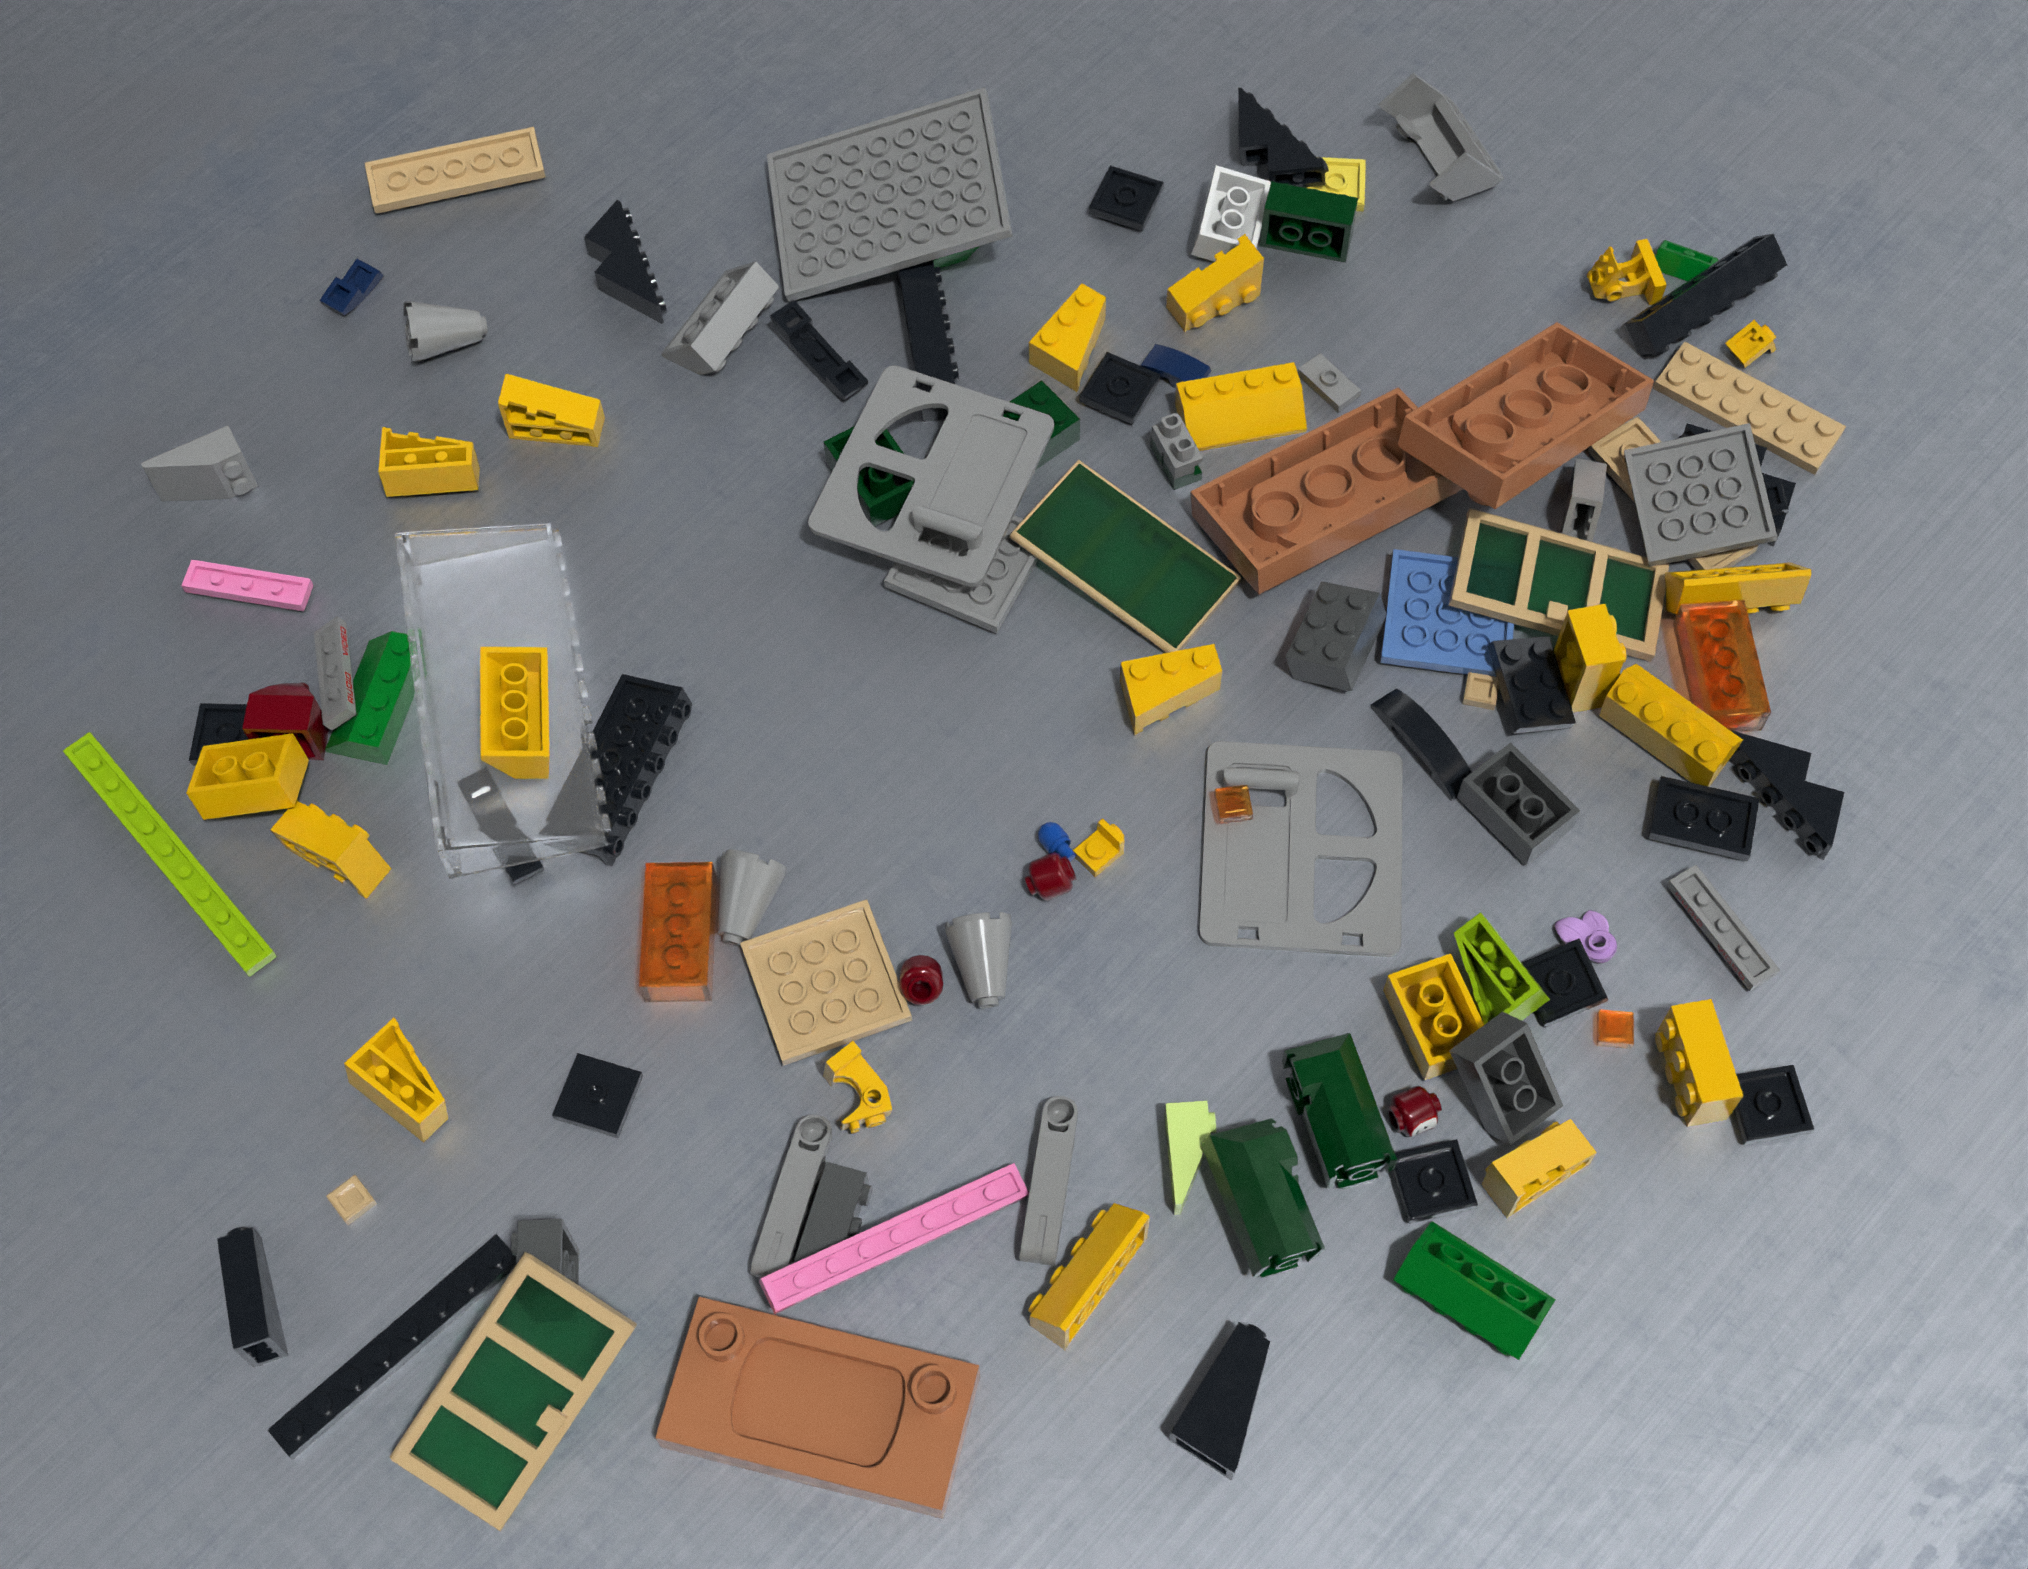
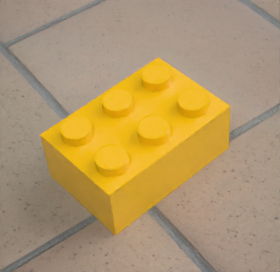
M1606 604L1567 610L1554 648V654L1573 713L1602 708L1606 695L1617 681V678H1619L1623 663L1627 659L1625 646L1623 643H1619L1616 635V620L1613 615H1609Z
M293 733L203 746L186 794L203 820L294 808L309 759Z
M1450 953L1389 974L1383 989L1424 1081L1456 1070L1457 1066L1449 1050L1484 1026L1483 1020Z
M1712 999L1673 1005L1655 1033V1042L1658 1051L1663 1052L1665 1056L1667 1081L1669 1084L1674 1085L1677 1094L1675 1097L1676 1110L1680 1117H1684L1687 1127L1727 1120L1742 1099L1743 1093Z

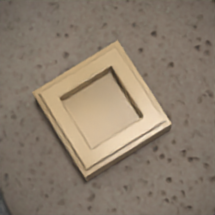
M1469 672L1462 704L1494 710L1499 690L1497 677Z
M353 1175L326 1196L348 1226L377 1204L356 1175Z

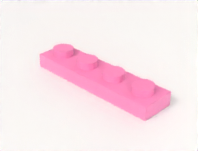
M191 559L181 586L187 593L304 612L314 585L309 578Z

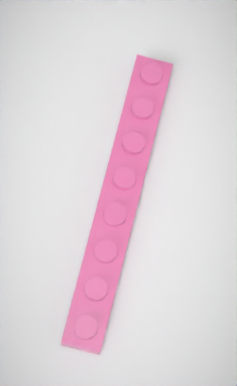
M1015 1163L1010 1164L761 1278L759 1283L773 1313H779L1021 1201L1029 1196V1191Z

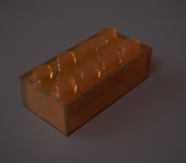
M1745 600L1682 604L1673 622L1690 702L1729 730L1736 732L1762 731L1771 714V709Z
M713 862L646 863L639 989L644 1002L712 1001L717 876Z

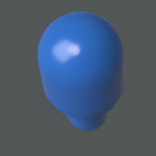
M1047 822L1040 827L1038 839L1048 853L1056 852L1061 857L1067 856L1070 862L1076 857L1074 851L1069 847L1071 844L1069 835L1059 824Z

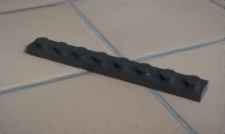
M496 1234L267 1431L285 1453L294 1460L506 1277L510 1270L516 1266V1255L512 1254L511 1249Z

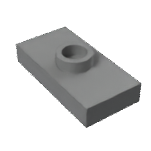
M1321 353L1298 368L1299 377L1337 412H1340L1361 395V390Z

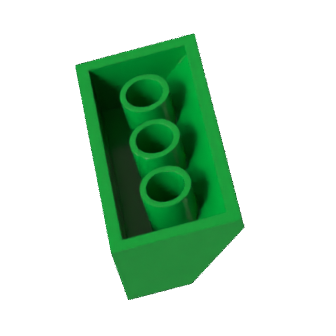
M390 631L369 640L353 679L356 715L332 731L325 748L327 753L388 765L430 657L422 637Z
M1431 1221L1412 1246L1393 1279L1401 1284V1287L1407 1293L1421 1297L1432 1304V1307L1438 1313L1452 1317L1463 1324L1464 1328L1471 1334L1482 1336L1494 1344L1499 1352L1507 1356H1513L1517 1360L1521 1358L1556 1300L1433 1221Z

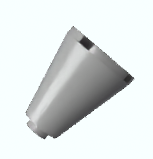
M405 301L403 303V316H408L404 327L411 362H418L482 341L483 335L487 334L486 317H480V313L477 310Z
M731 849L726 850V852L723 851L720 863L717 933L723 936V942L741 946L740 943L742 941L751 939L785 877L787 868L783 864L772 859L767 863L759 859L760 855Z
M990 912L969 914L952 919L953 925L948 922L945 923V932L972 1003H978L979 1008L996 1007L999 1005V1000L1005 998L1012 928L1011 916L1007 913L999 912L1000 919H991Z

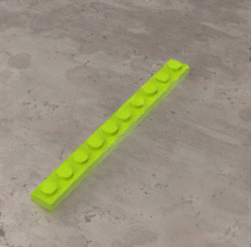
M90 732L63 750L66 757L249 977L277 957L274 951Z

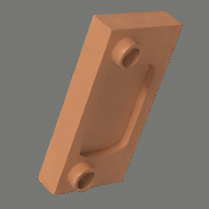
M1556 322L1404 416L1397 446L1466 490L1474 502L1497 509L1644 411L1654 380Z
M1398 387L1190 491L1192 517L1259 595L1462 491L1463 488L1397 446L1404 416L1418 408Z
M699 1297L655 1438L660 1447L944 1519L980 1379V1368L976 1364Z

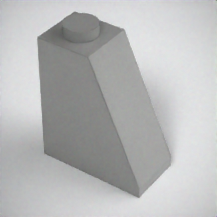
M1576 458L1569 483L1560 533L1590 542L1593 541L1603 505L1606 463ZM1558 545V549L1589 554L1587 552Z

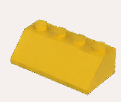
M1295 362L1176 383V411L1183 420L1199 451L1307 432L1303 390Z
M1787 562L1665 573L1666 610L1677 614V618L1682 619L1695 618L1696 612L1707 611L1709 616L1727 615V610L1739 609V613L1759 612V607L1770 606V610L1774 611L1789 610L1790 604H1801L1811 578V569Z
M480 647L481 760L514 779H549L547 647Z
M1638 664L1623 670L1606 695L1599 714L1601 718L1689 782L1708 787L1712 785L1743 741L1739 736Z
M1113 1203L1108 1211L1102 1209L1091 1225L1094 1230L1087 1239L1081 1237L1070 1253L1073 1256L1072 1260L1066 1268L1063 1265L1059 1266L1051 1277L1049 1283L1052 1284V1287L1045 1296L1040 1293L1030 1305L1028 1310L1031 1313L1030 1326L1060 1348L1066 1350L1148 1238L1150 1216L1144 1212Z

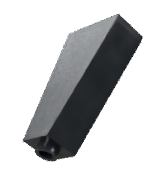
M252 1227L232 1229L227 1233V1236L217 1239L233 1349L254 1368L289 1355L262 1237Z
M1240 1322L1172 1428L1169 1436V1441L1231 1481L1237 1471L1270 1341L1266 1339V1334L1261 1329L1252 1324L1245 1326Z

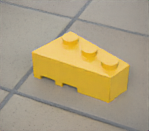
M1246 234L1238 238L1237 240L1240 244L1226 254L1221 250L1214 255L1216 261L1202 271L1197 267L1167 289L1166 308L1184 332L1194 327H1200L1208 320L1219 315H1225L1233 308L1243 303H1250L1260 296L1264 257Z
M1082 283L1029 341V364L1078 392L1084 370L1088 366L1092 349L1095 348L1105 322L1106 297Z
M505 373L498 406L509 439L598 447L605 419L601 400Z
M382 427L378 472L386 497L479 490L480 467L473 442L436 436L435 440L421 438L415 432H409L408 435L392 433L391 428Z
M1215 644L1121 662L1120 684L1134 736L1142 732L1144 727L1157 720L1161 722L1168 718L1170 713L1183 706L1187 708L1220 690L1222 668Z
M296 800L295 807L288 808L270 829L286 849L316 868L323 866L335 872L334 879L342 884L348 879L356 888L358 894L366 899L391 870V867L368 841L370 836L363 828L356 824L350 827L335 814H331L329 817L315 804L310 803L307 806Z
M395 1017L344 1063L349 1083L423 1143L448 1120L445 1099L425 1066L423 1067L416 1056L414 1048L402 1033Z
M1571 1119L1562 1124L1554 1122L1544 1129L1540 1136L1531 1141L1523 1142L1515 1150L1493 1161L1485 1169L1486 1175L1481 1185L1504 1216L1509 1218L1588 1166L1597 1152Z

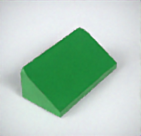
M1667 240L1662 241L1655 256L1662 273L1685 281H1689L1719 261L1718 258Z

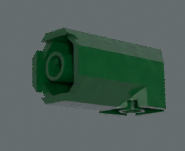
M1351 1033L1285 1050L1282 1058L1283 1068L1291 1069L1290 1077L1285 1078L1287 1088L1296 1113L1303 1115L1302 1121L1308 1132L1327 1188H1334L1335 1182H1337L1339 1189H1347L1372 1182L1379 1178L1377 1171L1383 1167L1386 1173L1392 1171L1395 1168L1397 1158Z
M1273 1118L1209 1135L1201 1145L1252 1276L1258 1277L1260 1275L1261 1278H1267L1299 1267L1297 1262L1301 1261L1303 1256L1309 1262L1316 1259L1326 1250L1299 1186L1298 1174L1292 1176V1167L1298 1165V1156L1290 1136L1284 1127H1274L1277 1122Z

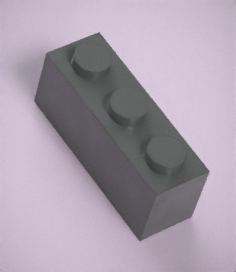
M826 1162L794 1263L860 1233L862 1218H858L862 1205L868 1206L873 1186L869 1185L867 1172Z

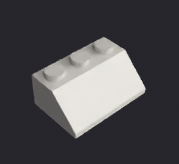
M1216 166L1208 185L1191 255L1215 262L1214 255L1221 250L1224 254L1240 244L1237 239L1244 234L1257 248L1263 222L1264 207L1271 181Z

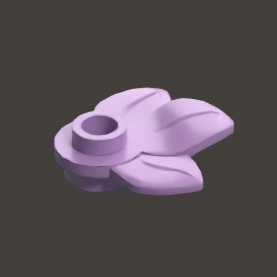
M1588 910L1582 920L1575 917H1567L1555 923V930L1565 944L1580 938L1590 961L1595 963L1608 962L1617 951L1616 939L1609 933V923L1598 912ZM1597 943H1605L1602 947L1594 946Z

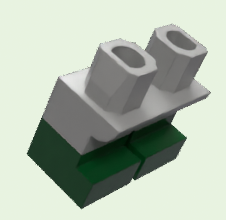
M1173 413L1163 417L1161 423L1152 426L1150 446L1161 467L1163 466V470L1173 489L1176 490L1202 480V471L1198 464L1202 462L1203 457L1179 414Z

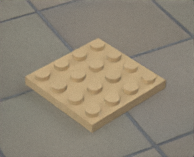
M867 899L740 943L783 1066L912 1021V1015L906 999L901 993L899 981Z

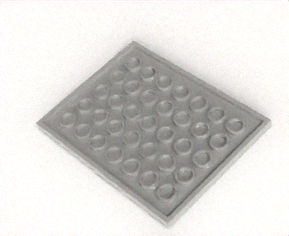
M985 87L767 154L784 292L789 302L1013 236L989 97Z

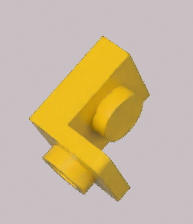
M1753 320L1725 342V344L1746 368L1767 350L1771 354L1776 351L1773 341L1776 339V336L1766 324L1761 327Z
M1102 818L1097 822V830L1073 850L1076 854L1075 859L1096 878L1124 854L1125 837L1123 832L1115 824L1110 825Z

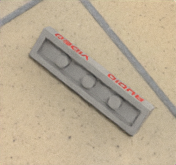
M338 616L314 632L323 725L330 730H334L356 715L347 624Z
M1697 865L1669 880L1667 887L1749 991L1778 974L1780 971L1778 966Z

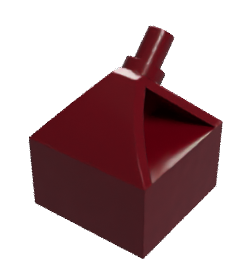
M281 683L249 694L242 728L248 739L293 733L309 760L324 761L329 728L323 725L322 710L306 683Z

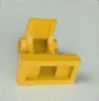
M1648 239L1637 240L1631 259L1623 263H1617L1612 246L1608 247L1586 274L1595 298L1608 301L1645 294L1648 304L1653 305L1663 298L1667 286ZM1620 278H1626V279H1627V282H1622V281H1619L1618 279H1620Z
M854 1041L827 1060L823 1072V1077L830 1086L835 1083L848 1084L855 1089L859 1096V1107L841 1122L842 1126H840L841 1130L850 1129L851 1134L859 1132L860 1125L866 1124V1128L884 1124L886 1122L885 1117H889L892 1112L887 1086L861 1056L862 1051ZM868 1099H874L877 1103H871Z

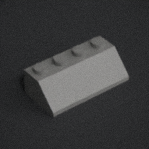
M756 261L726 270L661 355L665 359L698 375L711 372L717 373L726 364L725 358L729 352L734 351L742 343L741 337L745 331L750 330L758 322L757 316L761 310L766 309L774 301L773 295L779 286Z

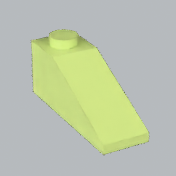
M1207 1101L1165 1104L1164 1118L1174 1215H1181L1205 1154L1201 1145L1211 1133H1216L1215 1112H1208Z

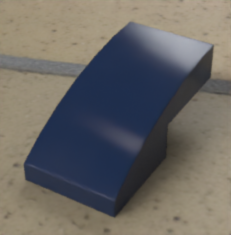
M357 258L342 280L338 277L334 278L321 297L320 302L345 316L373 291L384 275L380 270Z
M1159 344L1154 345L1141 363L1142 367L1161 374L1160 377L1169 378L1171 386L1175 388L1176 383L1207 378L1211 373L1210 366L1176 349Z

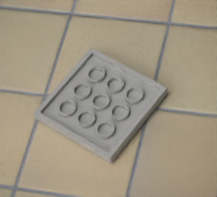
M1750 423L1624 450L1649 567L1777 541V533Z
M1014 515L983 583L979 586L968 587L897 562L893 564L886 576L884 586L977 626L998 633L1035 567L1038 558L1010 539L1013 530L1024 520ZM1039 525L1029 538L1045 549L1051 538V530ZM927 527L924 528L918 540L922 544L964 557L969 550L966 540Z

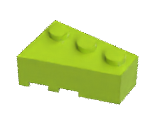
M1481 912L1454 932L1484 1025L1501 1012H1505L1519 1020H1524L1550 1000L1494 926Z

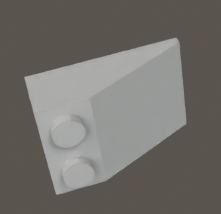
M228 425L141 463L162 502L231 499L258 487Z

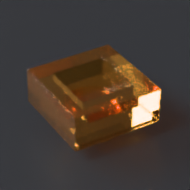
M1248 785L1215 789L1214 795L1220 824L1252 820L1253 810Z
M1599 1010L1597 1013V1046L1632 1049L1634 1045V1012Z

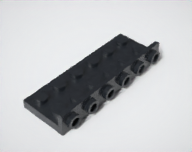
M625 674L621 675L539 834L544 842L600 856L606 865L613 866L617 856L623 851L624 842L631 828L637 823L638 814L644 802L650 797L652 786L658 774L664 769L665 760L671 748L677 743L679 732L685 720L691 714L692 702L683 687Z

